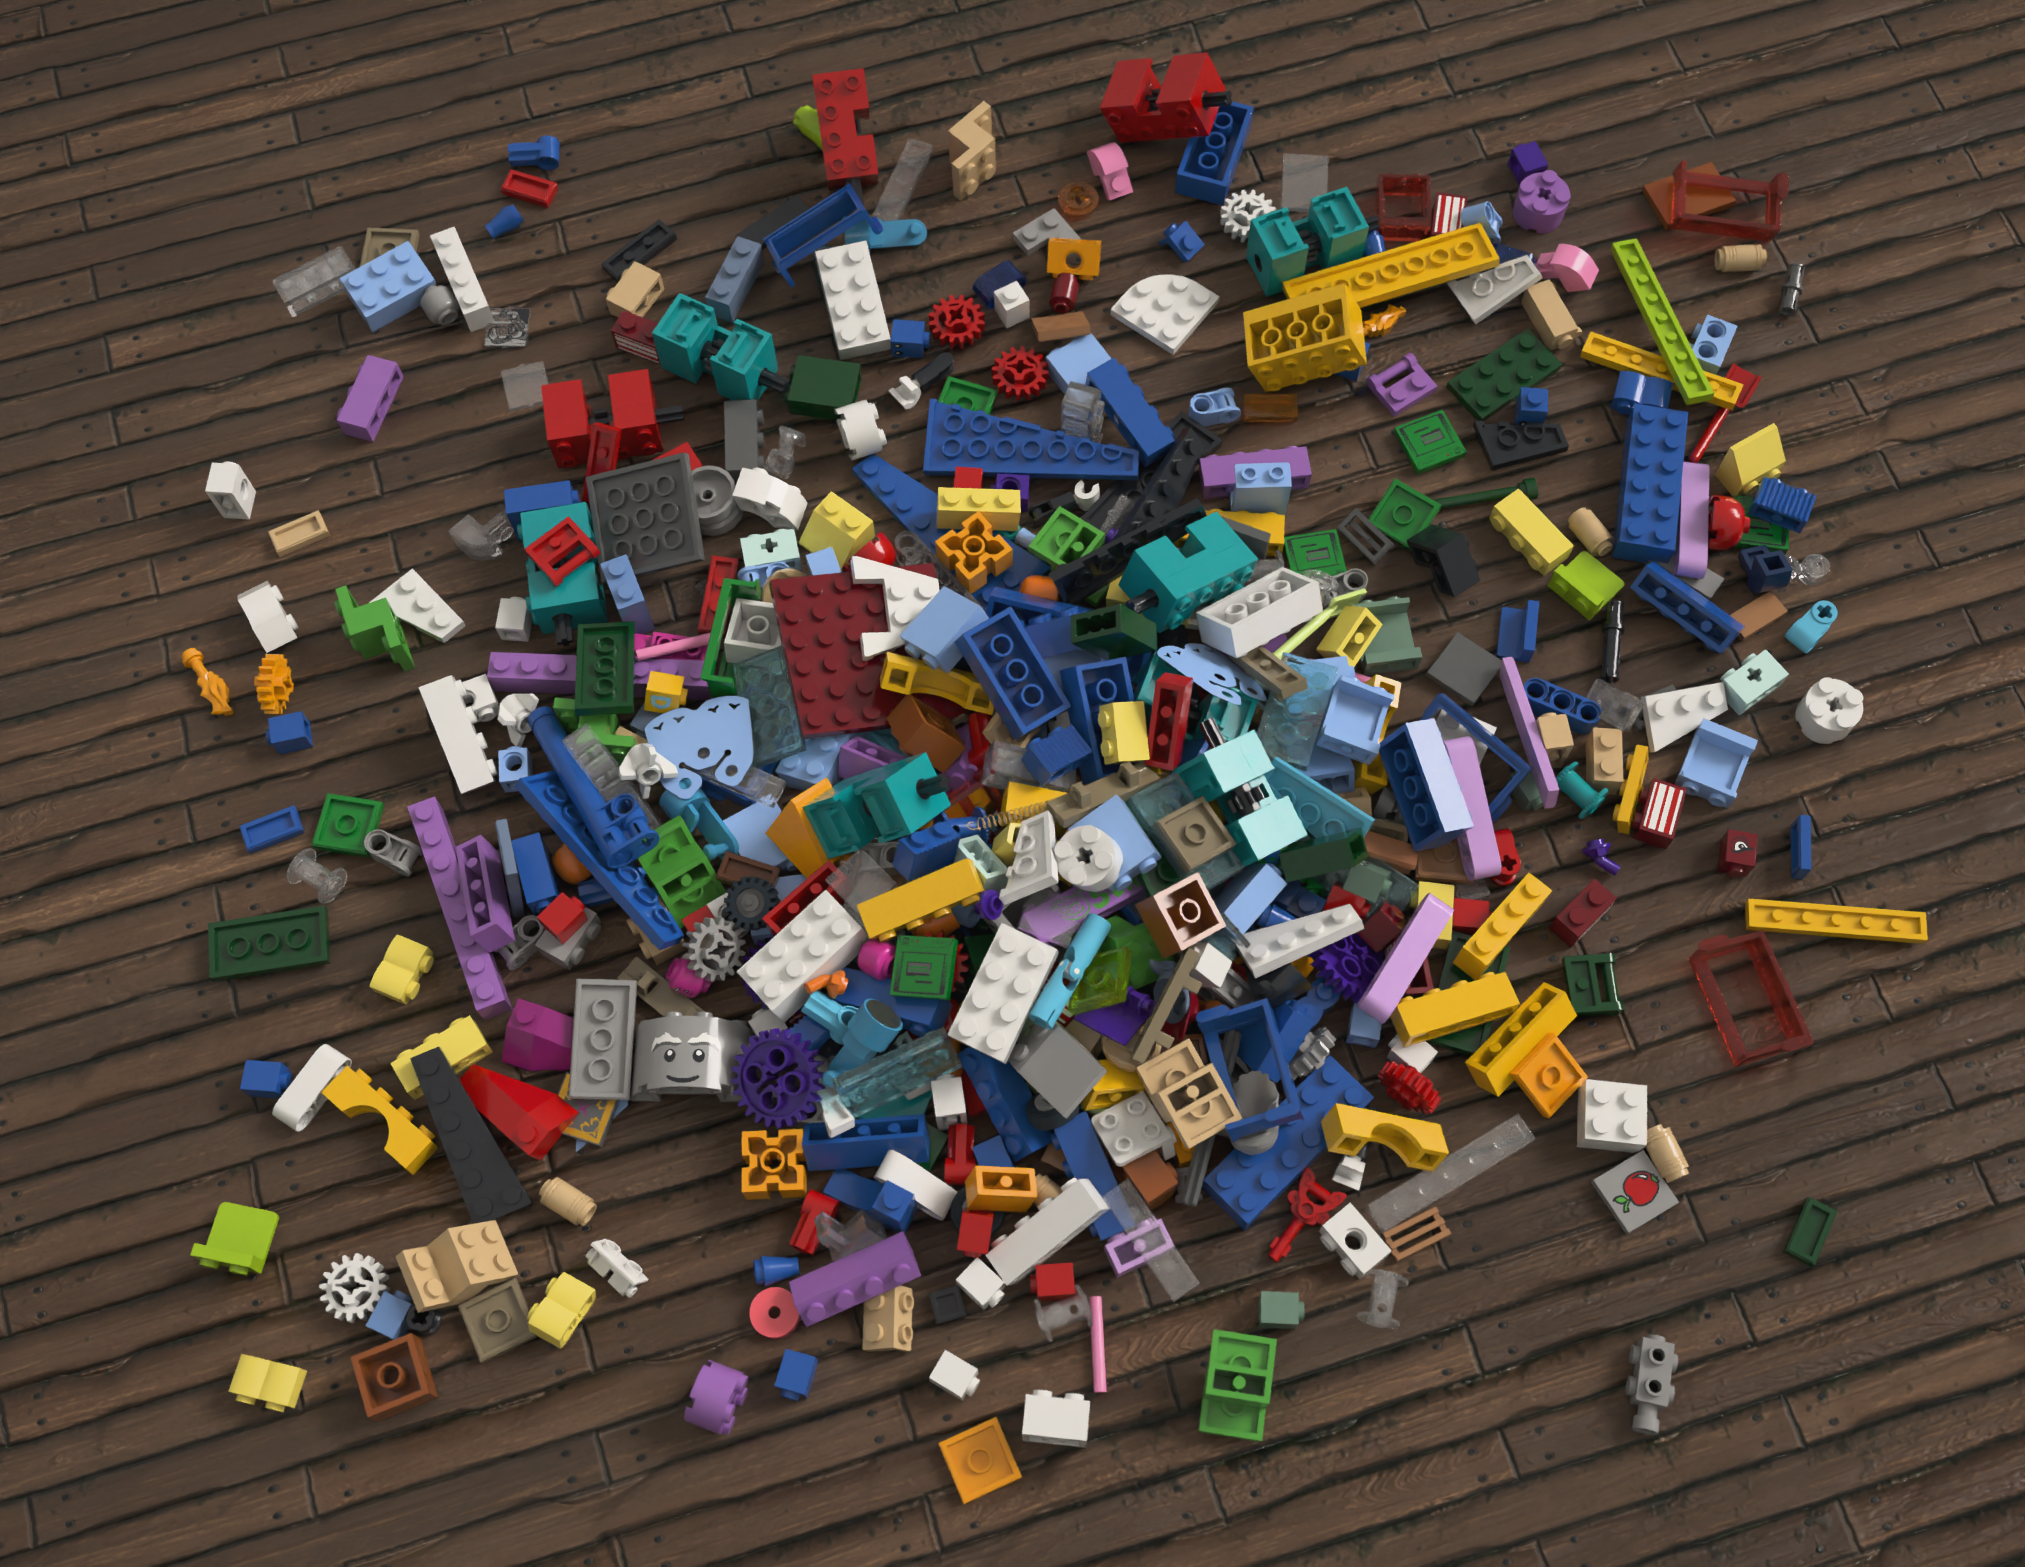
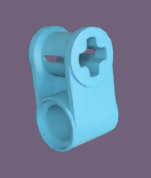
M1818 601L1802 618H1799L1792 625L1784 637L1807 654L1819 642L1836 619L1837 608L1829 601Z

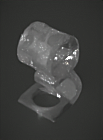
M781 425L779 427L780 447L779 449H771L765 463V471L777 477L788 479L795 463V458L792 455L794 452L793 444L805 447L806 438L804 433Z
M1784 554L1793 569L1792 579L1800 578L1804 584L1809 586L1819 584L1830 569L1828 559L1820 554L1807 555L1800 564H1798L1797 559ZM1791 579L1785 588L1777 589V591L1785 592L1791 583Z

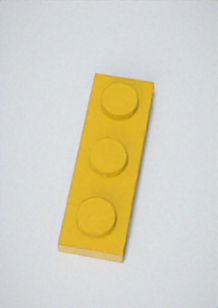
M1636 745L1634 755L1629 754L1626 771H1629L1627 780L1623 779L1619 795L1623 796L1621 805L1616 804L1613 813V821H1617L1619 833L1630 834L1632 820L1649 760L1648 746Z

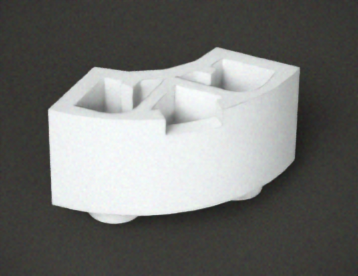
M742 468L732 495L740 510L761 516L775 528L798 531L807 506V501L800 494V489L768 475L767 471L761 468H753V470Z
M266 581L237 595L238 601L266 653L297 638L294 630L299 627L292 614L286 615L280 604V601L284 600L276 585L271 587L269 582Z

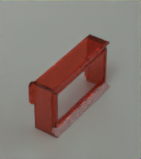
M1683 160L1673 171L1672 223L1670 229L1771 242L1780 232L1782 200L1788 196L1789 177L1786 173H1777L1770 182L1687 172V161ZM1686 185L1766 195L1765 224L1685 213Z
M1764 930L1729 939L1726 935H1719L1702 940L1698 944V949L1691 955L1689 962L1735 1068L1745 1063L1785 1051L1791 1052L1802 1049L1814 1043V1038L1809 1033ZM1747 949L1787 1038L1783 1042L1749 1052L1744 1047L1707 962L1709 959Z

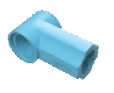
M817 990L811 994L801 1011L830 1031L831 1038L836 1043L844 1045L842 1038L849 1030L848 1022L857 1012L858 1008L853 1006L843 1007Z

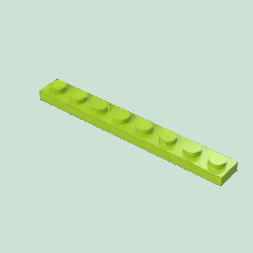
M1637 238L1612 243L1610 251L1685 404L1691 405L1711 401L1714 391Z

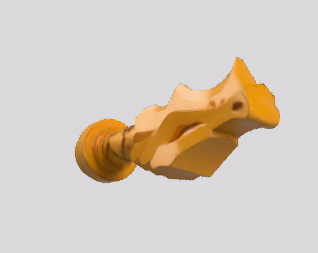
M1388 304L1386 311L1370 314L1371 318L1363 321L1364 337L1368 335L1372 338L1373 336L1378 337L1380 334L1381 336L1389 334L1398 318L1405 316L1406 309L1402 306L1398 308Z
M196 648L184 651L181 655L182 663L186 668H192L198 676L197 685L202 688L200 696L208 699L213 705L211 714L233 715L234 711L228 704L230 702L229 688L225 684L224 679L219 678V675H215L212 671L208 672L204 668L202 663L204 656Z

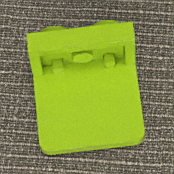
M1582 551L1566 567L1561 564L1556 568L1548 584L1549 588L1589 621L1624 586L1623 580L1587 551Z
M223 1202L218 1208L207 1244L194 1243L190 1255L200 1260L199 1265L217 1270L220 1265L229 1267V1272L247 1276L248 1271L261 1274L279 1221V1215L273 1211Z

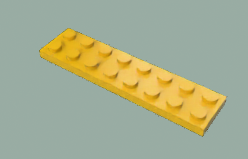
M1477 223L1282 282V286L1288 300L1345 283L1359 308L1498 267L1500 258L1481 223Z

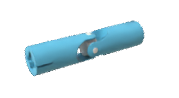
M1093 913L1087 915L1069 945L1064 959L1058 964L1028 1014V1017L1035 1024L1052 1030L1080 982L1084 970L1090 965L1111 930L1112 926L1107 920ZM1062 978L1070 980L1066 987L1063 985Z

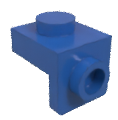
M1186 221L1178 225L1172 223L1162 232L1165 236L1159 241L1161 246L1168 243L1183 263L1189 261L1205 245Z

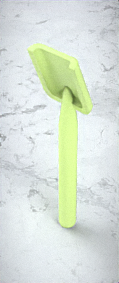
M1363 588L1332 598L1329 606L1323 612L1312 618L1272 654L1280 660L1284 659L1328 619L1339 616L1345 606L1358 604L1361 596L1367 593L1366 589Z

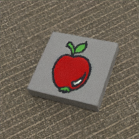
M1644 1150L1591 1181L1626 1235L1679 1203Z

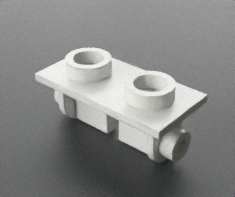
M602 1239L590 1244L593 1248L585 1256L588 1259L587 1263L602 1277H606L610 1270H612L614 1274L607 1282L622 1296L626 1295L628 1298H631L638 1290L635 1285L649 1280L642 1273V1268L636 1262L628 1260L621 1253L620 1247L615 1242Z

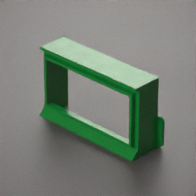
M723 578L700 679L707 682L712 699L723 696L742 697L744 695L750 665L727 662L725 646L718 676L713 674L730 602L732 609H734L736 598L759 601L761 598L759 579H755V582ZM731 703L729 704V706H731V707L733 708V710H734V709L736 708V706H737V705H734V704H731Z

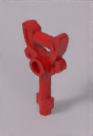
M1306 1168L1301 1176L1298 1191L1292 1190L1287 1195V1202L1291 1204L1290 1211L1294 1218L1281 1237L1276 1236L1269 1246L1271 1251L1267 1256L1276 1263H1278L1281 1257L1285 1258L1292 1249L1290 1244L1304 1224L1308 1226H1315L1316 1223L1320 1226L1324 1225L1330 1220L1328 1213L1340 1206L1347 1195L1342 1192L1330 1193L1315 1182L1314 1173L1310 1168ZM1306 1192H1310L1325 1204L1323 1206L1314 1204L1306 1196Z

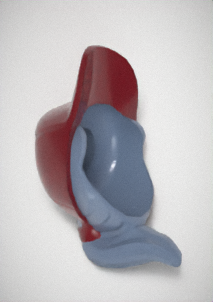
M1153 959L1149 960L1151 971L1160 976L1153 989L1155 1002L1159 1000L1177 964L1174 961L1158 962ZM1184 988L1181 989L1161 1029L1162 1032L1174 1038L1172 1045H1177L1183 1041L1187 1025L1195 1021L1196 1015L1199 1013L1197 994Z

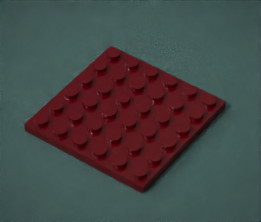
M933 563L897 567L937 579ZM852 571L770 580L769 588L802 740L891 729L886 718L906 694L881 688L880 675L886 654L882 653L874 656L871 660L863 661L860 643L862 633L888 632L882 584H853ZM906 645L897 648L894 652H891L894 654L911 657L904 649ZM927 693L911 694L950 718V720L961 714L970 715L968 709H964L958 703L944 697Z

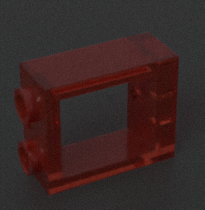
M1379 174L1375 192L1376 216L1380 229L1376 231L1379 232V235L1383 236L1384 240L1420 241L1427 239L1431 230L1430 175ZM1384 195L1420 196V217L1384 216Z

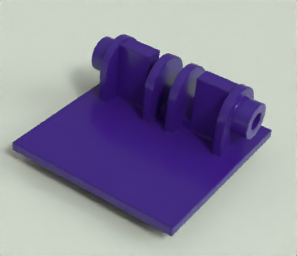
M1101 974L1096 980V985L1102 978H1108V985L1094 993L1074 1017V1020L1125 1047L1150 1017L1157 1002L1151 1000L1149 995H1143L1135 991L1134 987H1127L1126 983H1119L1112 979L1111 975L1106 974L1104 976Z

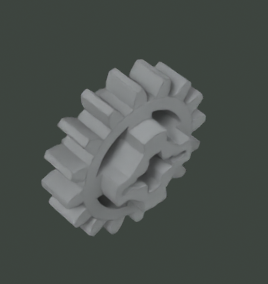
M706 917L703 923H694L695 932L687 931L686 934L691 939L690 942H685L682 945L688 948V953H685L683 958L691 960L687 965V969L696 970V977H705L706 981L712 982L714 980L724 981L725 974L730 976L735 974L733 966H742L738 957L746 954V952L740 950V946L746 942L745 940L738 939L742 931L733 928L734 922L724 921V918L714 917V919Z
M1325 1026L1322 1029L1319 1027L1314 1033L1312 1031L1308 1032L1289 1063L1293 1080L1298 1075L1306 1077L1310 1072L1318 1070L1325 1063L1324 1060L1329 1055V1049L1335 1045L1334 1042L1336 1041V1038Z

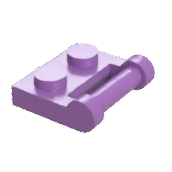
M1407 353L1402 357L1401 361L1380 374H1373L1366 379L1369 389L1393 417L1435 393L1437 390V385L1421 368L1412 353ZM1406 369L1411 373L1386 389L1382 385Z

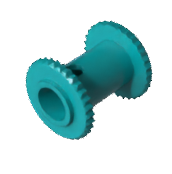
M1573 762L1566 766L1555 778L1559 789L1583 809L1578 817L1584 819L1601 805L1608 794V789L1604 788L1598 793L1575 772L1579 763Z

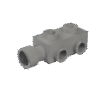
M1646 1335V1337H1642L1637 1341V1345L1631 1346L1629 1363L1635 1364L1633 1376H1628L1625 1387L1626 1395L1631 1396L1630 1404L1638 1406L1637 1415L1633 1417L1632 1430L1650 1435H1657L1659 1432L1660 1420L1657 1419V1411H1663L1668 1407V1404L1671 1405L1673 1402L1675 1387L1670 1385L1671 1374L1676 1372L1678 1365V1355L1674 1354L1675 1344L1665 1342L1666 1338L1659 1335ZM1652 1353H1661V1361H1656ZM1654 1382L1657 1384V1393L1649 1389V1383Z

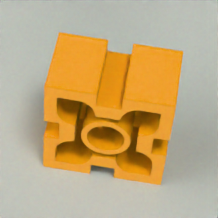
M979 511L961 523L962 531L956 534L952 529L935 541L936 557L949 572L954 569L956 570V580L969 595L987 584L988 574L992 572L997 577L1013 565V549L1000 534L993 538L992 525Z
M803 1129L778 1130V1137L770 1138L766 1130L742 1132V1157L746 1164H749V1167L742 1168V1194L746 1200L771 1199V1191H779L782 1198L807 1196V1172L803 1165H799L800 1161H806L802 1148ZM773 1160H778L780 1166L776 1169L768 1167V1165H773Z

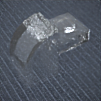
M502 510L483 527L468 514L448 532L454 544L468 557L485 561L503 554L499 544L509 539L514 530L506 515V511Z
M1602 679L1595 680L1586 697L1601 707L1600 719L1621 731H1630L1644 706V703L1631 693L1623 692Z
M860 1210L845 1225H842L823 1211L814 1218L817 1230L816 1236L824 1246L829 1247L833 1262L887 1238L883 1224L863 1210Z

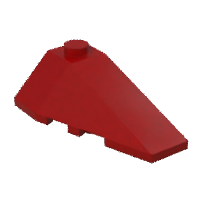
M472 1064L460 1078L463 1087L470 1095L477 1110L524 1152L540 1161L579 1114L576 1109L555 1093Z

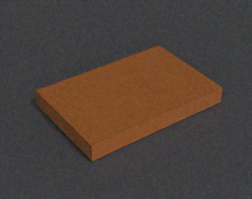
M1712 162L1646 184L1642 189L1644 196L1665 230L1730 208L1736 202Z

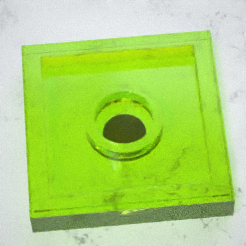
M1127 946L1096 954L1090 965L1084 970L1080 982L1069 999L1068 1010L1073 1015L1126 1002L1132 951Z

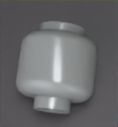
M436 285L426 288L423 293L424 295L421 297L420 305L429 320L434 324L448 325L456 320L460 306L451 290L446 286Z

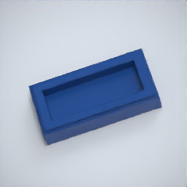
M294 805L239 826L246 850L250 854L305 833L298 810Z
M1809 815L1798 816L1790 826L1792 879L1802 880L1811 871V816Z

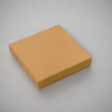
M1550 1032L1509 1073L1545 1118H1550L1588 1078L1556 1034Z
M997 1417L938 1443L964 1505L1022 1478Z

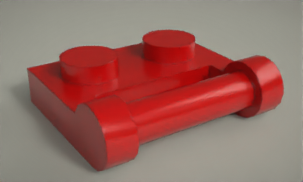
M569 516L524 549L528 557L555 587L562 584V579L590 558L595 559L601 554L597 546ZM582 545L585 548L557 570L552 568L554 564L578 546Z

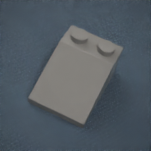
M1057 1021L1052 1030L1042 1028L1034 1023L1029 1033L1013 1048L1008 1058L1009 1063L1066 1119L1107 1072L1075 1036Z

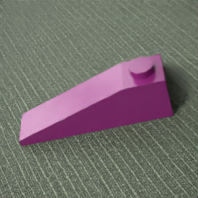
M518 998L506 1027L502 1062L530 1072L570 1070L574 1018Z

